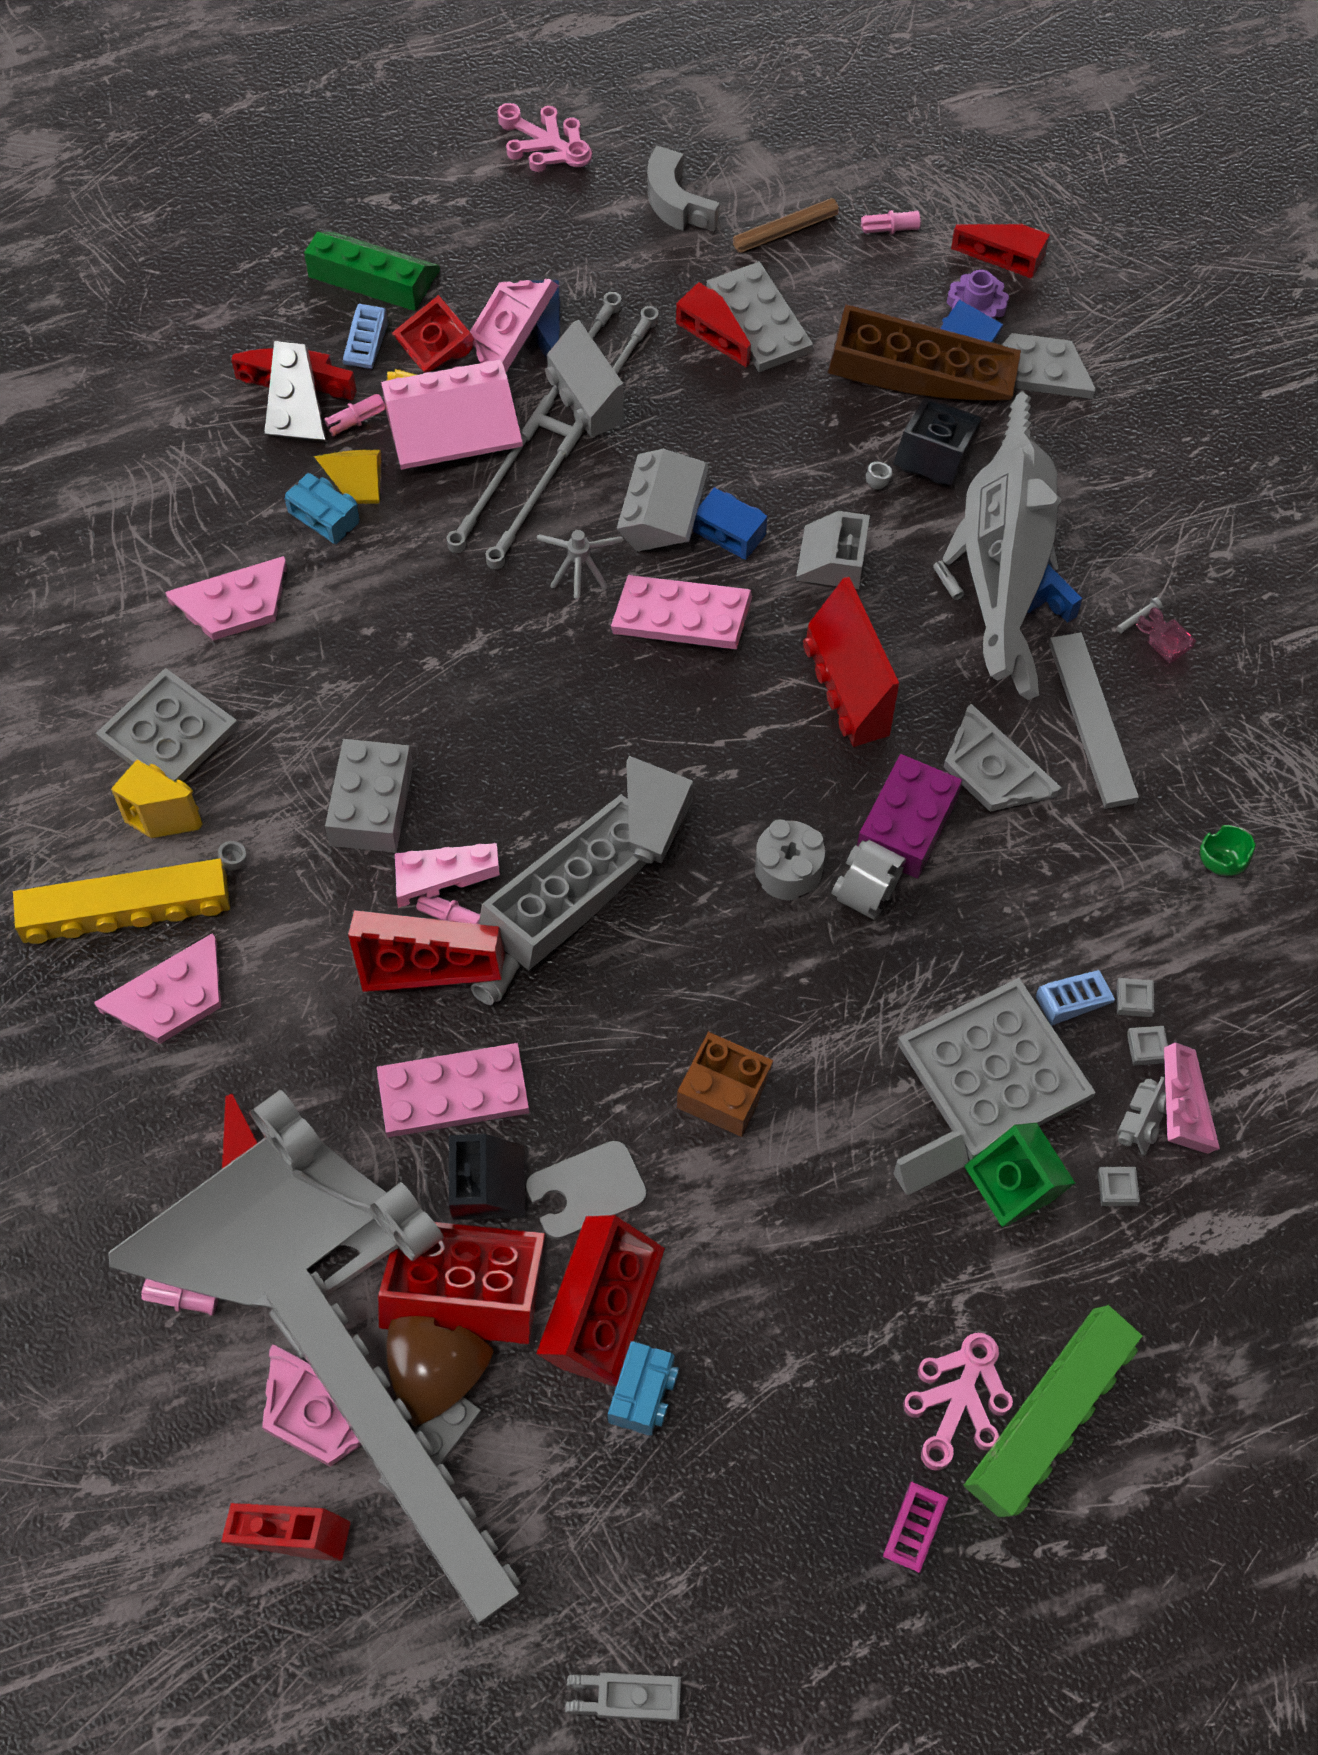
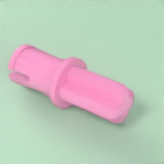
M890 210L888 214L867 215L861 219V228L864 233L889 231L890 234H894L895 231L919 230L920 213L918 210L894 213L893 210Z
M374 394L354 405L351 403L347 404L348 408L324 418L327 427L339 422V424L329 429V432L334 437L336 434L356 424L361 426L362 421L384 411L385 404L379 394Z
M425 894L420 895L418 898L417 910L439 920L479 924L480 914L459 906L458 901L452 900L449 902L437 896L427 898Z
M146 1279L142 1288V1299L144 1301L173 1306L175 1311L178 1312L181 1309H187L213 1316L218 1304V1298L176 1288Z

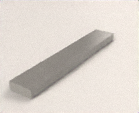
M1082 632L1050 638L1049 646L1104 809L1137 803L1139 796Z

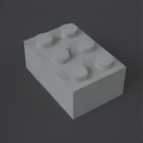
M343 739L325 823L330 846L397 853L413 769L409 745Z

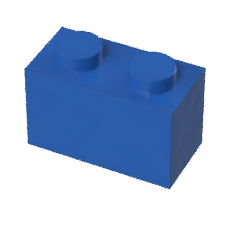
M714 487L697 509L693 532L746 560L766 535L767 515L763 514L758 508L750 507L737 500L732 494L724 493Z

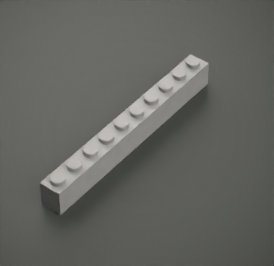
M302 1266L265 1290L266 1298L479 1626L518 1597L519 1593L516 1587L521 1583L508 1563L501 1567L494 1553L498 1551V1548L486 1530L479 1533L471 1521L476 1517V1514L463 1496L457 1500L450 1489V1486L455 1483L445 1466L440 1464L436 1467L428 1454L433 1449L421 1431L414 1434L407 1421L412 1417L400 1399L393 1402L385 1390L390 1386V1383L379 1366L372 1370L364 1358L369 1354V1351L357 1334L351 1338L343 1326L349 1321L337 1303L330 1306L323 1293L328 1291L319 1274L315 1271L310 1275L305 1266Z

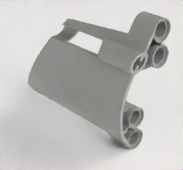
M279 1090L250 1111L251 1117L265 1136L264 1139L109 1251L108 1254L110 1268L198 1294L257 1308L262 1306L273 1309L266 1298L265 1290L302 1266L309 1269L339 1245L351 1246L357 1249L360 1255L324 1281L328 1291L323 1293L324 1297L398 1247L411 1261H415L441 1241L443 1235L430 1216L422 1211L415 1197L403 1183L400 1182L388 1192L378 1187L325 1145L309 1123L299 1115V1112L282 1090Z

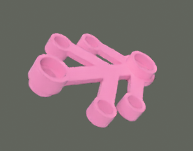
M506 103L498 108V122L505 130L518 129L534 138L533 140L509 141L506 149L507 156L510 159H520L523 157L524 152L546 149L559 151L547 154L541 152L532 153L529 156L530 169L535 172L545 170L547 164L566 162L573 167H582L591 161L592 151L588 144L580 139V122L578 119L568 118L563 122L564 135L569 137V143L560 139L557 127L558 115L555 107L545 106L540 111L541 122L546 126V131L522 119L520 108L513 103Z
M973 1333L965 1338L961 1350L937 1359L930 1357L922 1360L918 1368V1375L925 1383L936 1382L943 1372L965 1366L960 1379L922 1393L918 1391L910 1392L904 1400V1411L911 1417H920L924 1414L926 1408L951 1400L936 1436L927 1439L921 1450L923 1463L932 1470H943L950 1464L954 1453L950 1442L965 1406L976 1430L974 1442L977 1447L982 1450H990L999 1438L998 1431L990 1424L974 1386L979 1372L991 1395L988 1401L990 1411L997 1416H1003L1012 1407L1013 1399L1004 1390L994 1366L999 1356L998 1345L987 1334ZM977 1347L982 1348L986 1353V1357L977 1358L973 1355L972 1350ZM926 1365L934 1366L937 1371L936 1375H926L923 1367ZM996 1397L1004 1398L1007 1402V1407L998 1408L994 1404V1399ZM918 1399L922 1403V1408L913 1410L909 1406V1400ZM983 1431L991 1433L993 1441L991 1443L983 1442L980 1439V1433ZM937 1449L942 1452L943 1459L941 1461H934L930 1458L929 1452Z

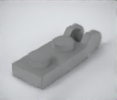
M600 1673V1676L568 1675L567 1686L574 1689L599 1688L598 1702H585L582 1700L566 1702L565 1712L569 1714L597 1715L598 1718L679 1722L681 1677Z

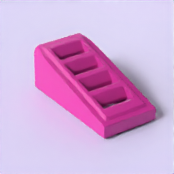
M910 1482L883 1557L920 1573L948 1497ZM918 1497L934 1504L933 1512L912 1504L914 1498ZM909 1511L928 1519V1526L925 1527L906 1519ZM903 1526L924 1535L922 1542L901 1534ZM897 1542L919 1550L916 1558L895 1549Z

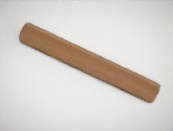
M830 198L734 236L733 245L737 252L741 253L831 218L838 214V203H836L835 199Z

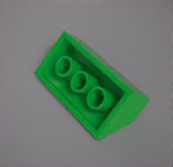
M316 232L304 252L309 278L413 311L417 310L440 270V265L335 232Z

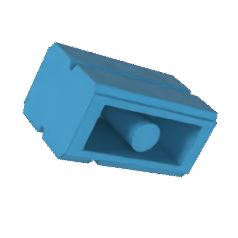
M307 473L298 482V485H294L285 494L288 513L334 544L342 540L346 533L350 532L359 523L358 504L355 499L347 493L342 495L334 490L333 485L326 478L321 477L318 479L311 473Z
M630 1342L608 1411V1422L610 1424L649 1436L653 1434L655 1425L662 1427L668 1409V1404L662 1403L666 1389L673 1391L679 1373V1368L674 1367V1355L672 1353L656 1348L653 1349L650 1346L637 1342Z

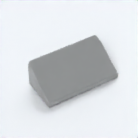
M956 1129L897 1159L893 1174L905 1194L910 1195L963 1168L968 1163L961 1130Z

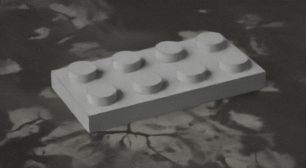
M760 261L707 280V287L714 289L723 297L750 341V359L759 372L813 352V343Z

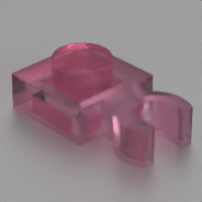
M1153 607L1150 610L1149 617L1153 621L1146 620L1142 615L1139 616L1136 624L1140 631L1151 634L1148 643L1169 664L1194 647L1196 640L1175 619L1166 623L1163 620L1162 612L1158 608Z

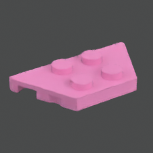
M544 279V283H533L530 280L519 281L518 283L499 282L470 331L475 339L473 340V346L476 347V355L479 362L483 363L502 359L505 372H507L559 285L550 279Z
M283 556L165 593L168 602L172 606L176 605L185 613L187 619L193 624L202 627L203 632L212 640H217L276 621L278 612L277 602L281 598V583L287 565Z
M213 933L95 1001L97 1009L104 1015L107 1013L117 1018L130 1029L143 1032L147 1038L159 1044L221 1008V996L218 983L219 967L217 965L216 951L218 948Z
M273 1344L269 1353L270 1370L269 1379H267L266 1384L267 1401L262 1428L272 1436L331 1467L360 1447L361 1444L309 1363Z

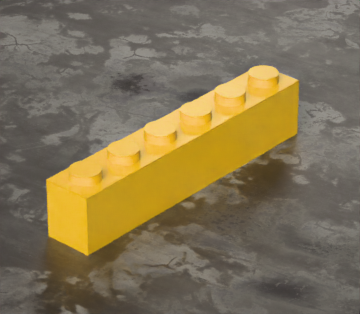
M221 858L13 891L15 929L23 943L29 942L32 944H40L48 939L59 937L76 938L90 932L108 933L115 931L117 928L128 926L145 927L153 922L165 920L177 922L190 916H214L222 911L230 910L227 874Z

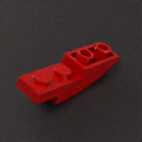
M274 348L233 354L231 361L236 379L269 388ZM308 350L315 381V390L330 394L336 398L341 397L353 400L357 392L354 372L332 366L329 354Z

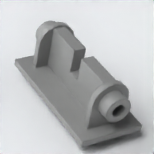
M1161 1077L1159 1083L1151 1079H1145L1144 1083L1138 1085L1130 1107L1141 1112L1136 1114L1127 1111L1117 1131L1119 1135L1118 1141L1125 1146H1131L1132 1143L1138 1144L1140 1152L1144 1156L1150 1144L1156 1142L1159 1135V1124L1163 1115L1167 1114L1165 1077Z

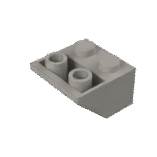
M837 511L805 525L796 581L838 586L843 578L850 577L855 589H859L870 515Z

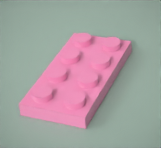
M628 575L611 624L612 632L618 635L737 649L752 600L751 589Z
M518 1043L377 1067L387 1138L529 1113Z

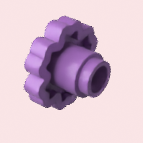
M976 270L971 274H963L960 282H953L951 284L947 304L953 309L960 299L989 317L996 319V317L1005 315L1009 295L1003 292L1004 284L997 280L995 276H992L990 272Z

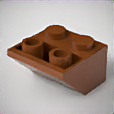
M708 1032L677 1091V1108L742 1137L758 1105L772 1068L773 1060Z

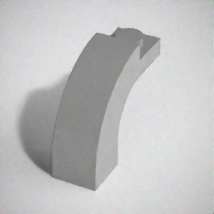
M656 145L649 159L647 170L648 198L654 212L664 222L682 231L687 223L715 231L719 224V202L683 190L678 185L683 175V154Z

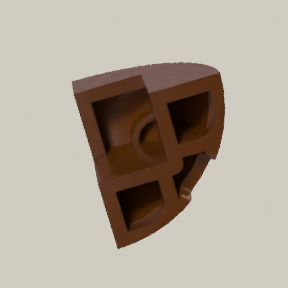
M410 1316L391 1320L387 1336L389 1375L397 1399L403 1402L412 1418L409 1421L414 1427L430 1421L448 1410L478 1381L488 1366L494 1352L484 1340L461 1326H457L454 1331L435 1326L434 1318Z

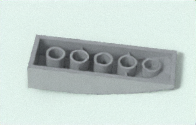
M620 794L482 903L479 924L499 926L504 950L526 969L530 970L575 933L646 864V862L633 856L634 852L630 851L628 799Z

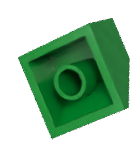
M1037 1122L1013 1125L964 1165L1002 1227L1008 1226L1050 1204L1075 1184V1181Z

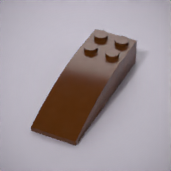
M845 304L827 373L886 389L917 395L969 400H1011L1021 350Z

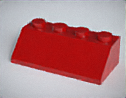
M616 1215L586 1216L536 1354L564 1371L610 1386H617L630 1342L634 1341L665 1248Z

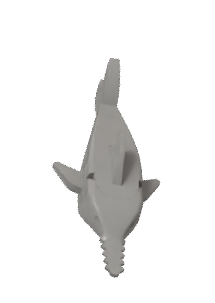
M1020 392L1010 406L1012 411L1008 416L1011 419L1007 424L1009 428L1005 432L1006 438L1003 440L1001 448L993 460L976 475L968 488L965 518L958 525L944 554L943 562L950 565L967 550L969 565L986 626L983 637V654L986 667L990 676L997 681L1011 674L1019 695L1030 700L1039 695L1038 677L1033 657L1027 641L1020 631V626L1038 590L1047 564L1054 570L1058 569L1053 543L1057 524V510L1061 498L1057 494V471L1054 462L1030 438L1028 427L1031 422L1028 421V418L1031 414L1028 410L1031 405L1028 402L1031 397L1024 392Z

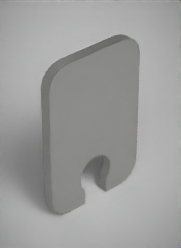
M619 1141L604 1143L537 1171L528 1178L526 1183L527 1193L532 1204L542 1201L546 1195L553 1192L560 1193L566 1198L567 1205L562 1212L547 1214L539 1218L547 1236L556 1240L564 1239L580 1232L586 1216H618L639 1207L646 1198L645 1185L626 1146Z

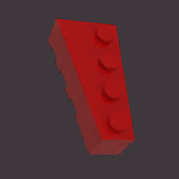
M354 910L348 937L363 992L495 981L502 978L505 952L499 926Z

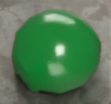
M1223 825L1216 834L1211 835L1210 832L1207 833L1200 846L1199 856L1204 866L1218 876H1234L1241 874L1248 868L1256 843L1252 835L1244 829Z

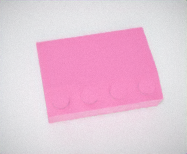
M502 359L381 382L386 413L401 470L523 446Z

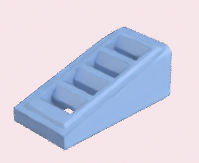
M364 304L357 305L343 357V364L373 369L388 326L385 308ZM355 350H358V351H364V352H369V353H368V355H365V354H359V353H354V352H355Z
M1099 970L1039 986L1036 993V998L1051 1026L1115 1001ZM1095 982L1102 996L1096 997L1089 984ZM1079 987H1083L1089 999H1083L1078 990ZM1066 992H1072L1076 1000L1075 1003L1071 1002ZM1060 995L1064 1003L1063 1006L1059 1005L1055 996Z

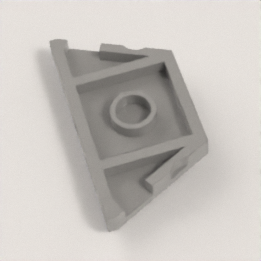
M1011 333L1002 344L1003 346L1021 350L1014 389L1093 399L1095 386L1072 341Z
M972 704L968 706L962 724L955 736L954 743L945 759L944 768L951 775L962 779V785L989 811H995L1054 798L1060 794L1061 787L977 708Z

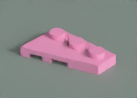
M497 843L395 853L398 908L409 905L410 898L423 894L427 898L440 895L439 889L454 884L462 888L499 876Z
M1173 1043L1164 1047L1168 1141L1207 1154L1219 1150L1220 1147L1196 1050L1179 1043Z

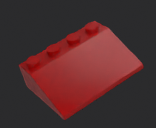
M845 577L809 622L807 638L803 639V645L809 658L813 657L815 661V673L819 683H824L828 690L827 700L832 710L836 709L838 712L839 726L843 736H848L852 746L855 747L890 736L899 681L850 577Z
M435 1222L443 1235V1239L415 1261H411L399 1247L389 1254L378 1294L379 1329H389L390 1322L393 1319L422 1316L434 1318L435 1326L454 1331L457 1326L464 1327L483 1340L529 1344L535 1313L545 1233Z

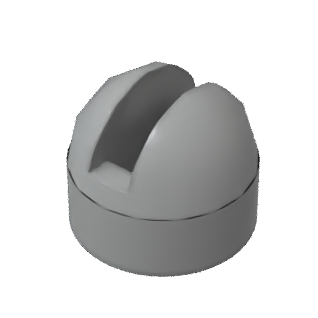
M873 462L868 466L866 482L873 489H883L890 482L892 469L885 463Z
M228 841L219 847L218 859L221 858L225 870L240 869L245 862L246 850L242 844ZM227 853H231L233 861L228 860Z

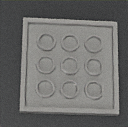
M1020 978L898 1037V1046L951 1130H961L966 1152L970 1160L1013 1125L1037 1122L1040 1126L1092 1099L1096 1093Z

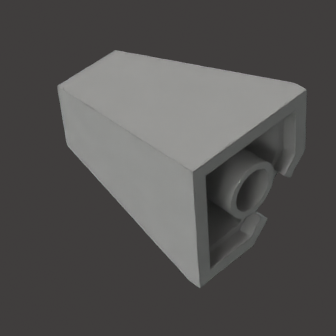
M629 756L627 759V792L630 851L634 852L633 856L643 862L651 864L654 860L662 863L691 805L693 781Z

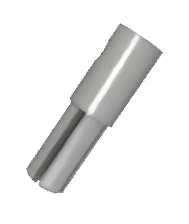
M938 561V564L936 562L933 568L954 600L962 598L964 591L954 576L951 575L943 561Z

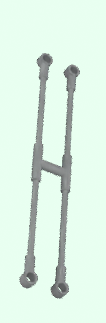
M609 292L604 295V305L594 319V325L588 332L592 339H594L599 329L605 326L610 316L621 310V296L618 293ZM647 306L641 310V320L633 331L628 345L613 366L616 374L619 373L636 344L642 341L649 328H653L658 324L659 313L655 307ZM556 385L553 386L548 395L543 397L520 434L523 446L526 442L530 441L539 426L563 435L565 439L557 450L558 454L510 529L504 532L495 547H491L486 551V563L491 569H500L504 566L505 554L515 540L516 532L562 460L568 457L585 430L584 427L580 428L577 422L571 426L546 416L559 392ZM523 446L511 450L470 515L465 516L456 531H452L447 535L449 551L460 553L465 550L466 538L475 526L476 518Z

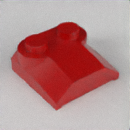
M439 295L392 332L401 346L424 373L432 371L450 358L458 359L466 356L472 350L473 340H475L470 331Z

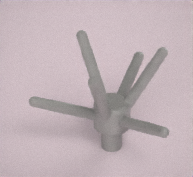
M581 530L573 531L572 538L569 541L541 534L537 535V540L567 548L568 555L555 575L551 587H557L573 561L575 562V599L580 598L581 564L583 562L587 563L602 589H607L608 586L590 557V549L623 542V537L619 536L589 542Z

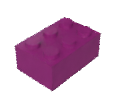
M900 754L859 833L857 846L859 847L862 841L867 842L871 840L906 858V862L901 866L904 868L903 873L918 879L958 800L962 779Z

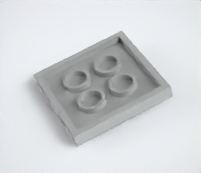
M165 668L96 732V736L101 743L130 765L137 759L148 766L154 764L165 773L166 777L176 782L177 780L184 781L239 726L236 719Z

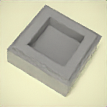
M1118 978L1116 982L1117 1015L1152 1017L1154 1014V980Z
M1164 1026L1129 1028L1127 1037L1133 1066L1165 1063L1164 1047L1168 1046Z
M1099 1167L1097 1172L1101 1206H1138L1140 1199L1136 1167Z

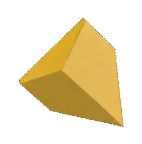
M349 450L314 456L342 494L347 493L351 495L357 504H378L380 502L381 450Z

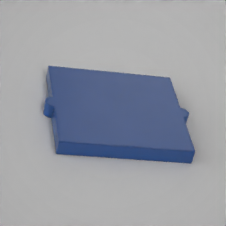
M959 299L948 317L943 318V324L940 329L993 343L1003 328V324Z

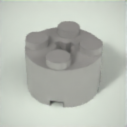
M782 819L773 821L770 827L761 834L756 847L755 874L762 884V888L769 895L782 900H794L803 894L811 893L817 888L822 878L825 858L822 834L802 822L785 821Z
M871 840L867 842L862 841L859 847L855 845L846 861V864L851 867L844 877L840 876L831 894L837 897V901L875 920L882 911L878 908L881 900H889L904 868L901 866L907 859Z

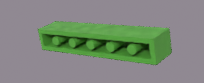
M1109 1305L1093 1309L963 1486L997 1517L1020 1514L1030 1501L1028 1494L1035 1484H1041L1051 1473L1052 1467L1050 1464L1057 1454L1064 1453L1072 1444L1074 1437L1071 1434L1079 1424H1084L1095 1411L1093 1404L1100 1394L1104 1395L1113 1387L1117 1380L1114 1375L1120 1366L1129 1363L1136 1355L1138 1349L1135 1346L1142 1335Z

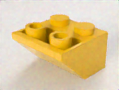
M137 759L111 788L124 822L150 838L199 830L203 825L198 813L199 808L192 796V789L181 780L174 782L169 779L154 764L148 766Z

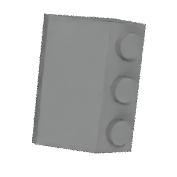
M580 320L574 321L547 353L548 367L545 368V373L549 383L552 386L556 385L559 389L564 405L566 407L570 406L573 410L578 426L580 428L584 427L592 438L624 424L623 382Z
M667 449L638 454L617 525V530L636 552L689 541L709 468L706 462Z

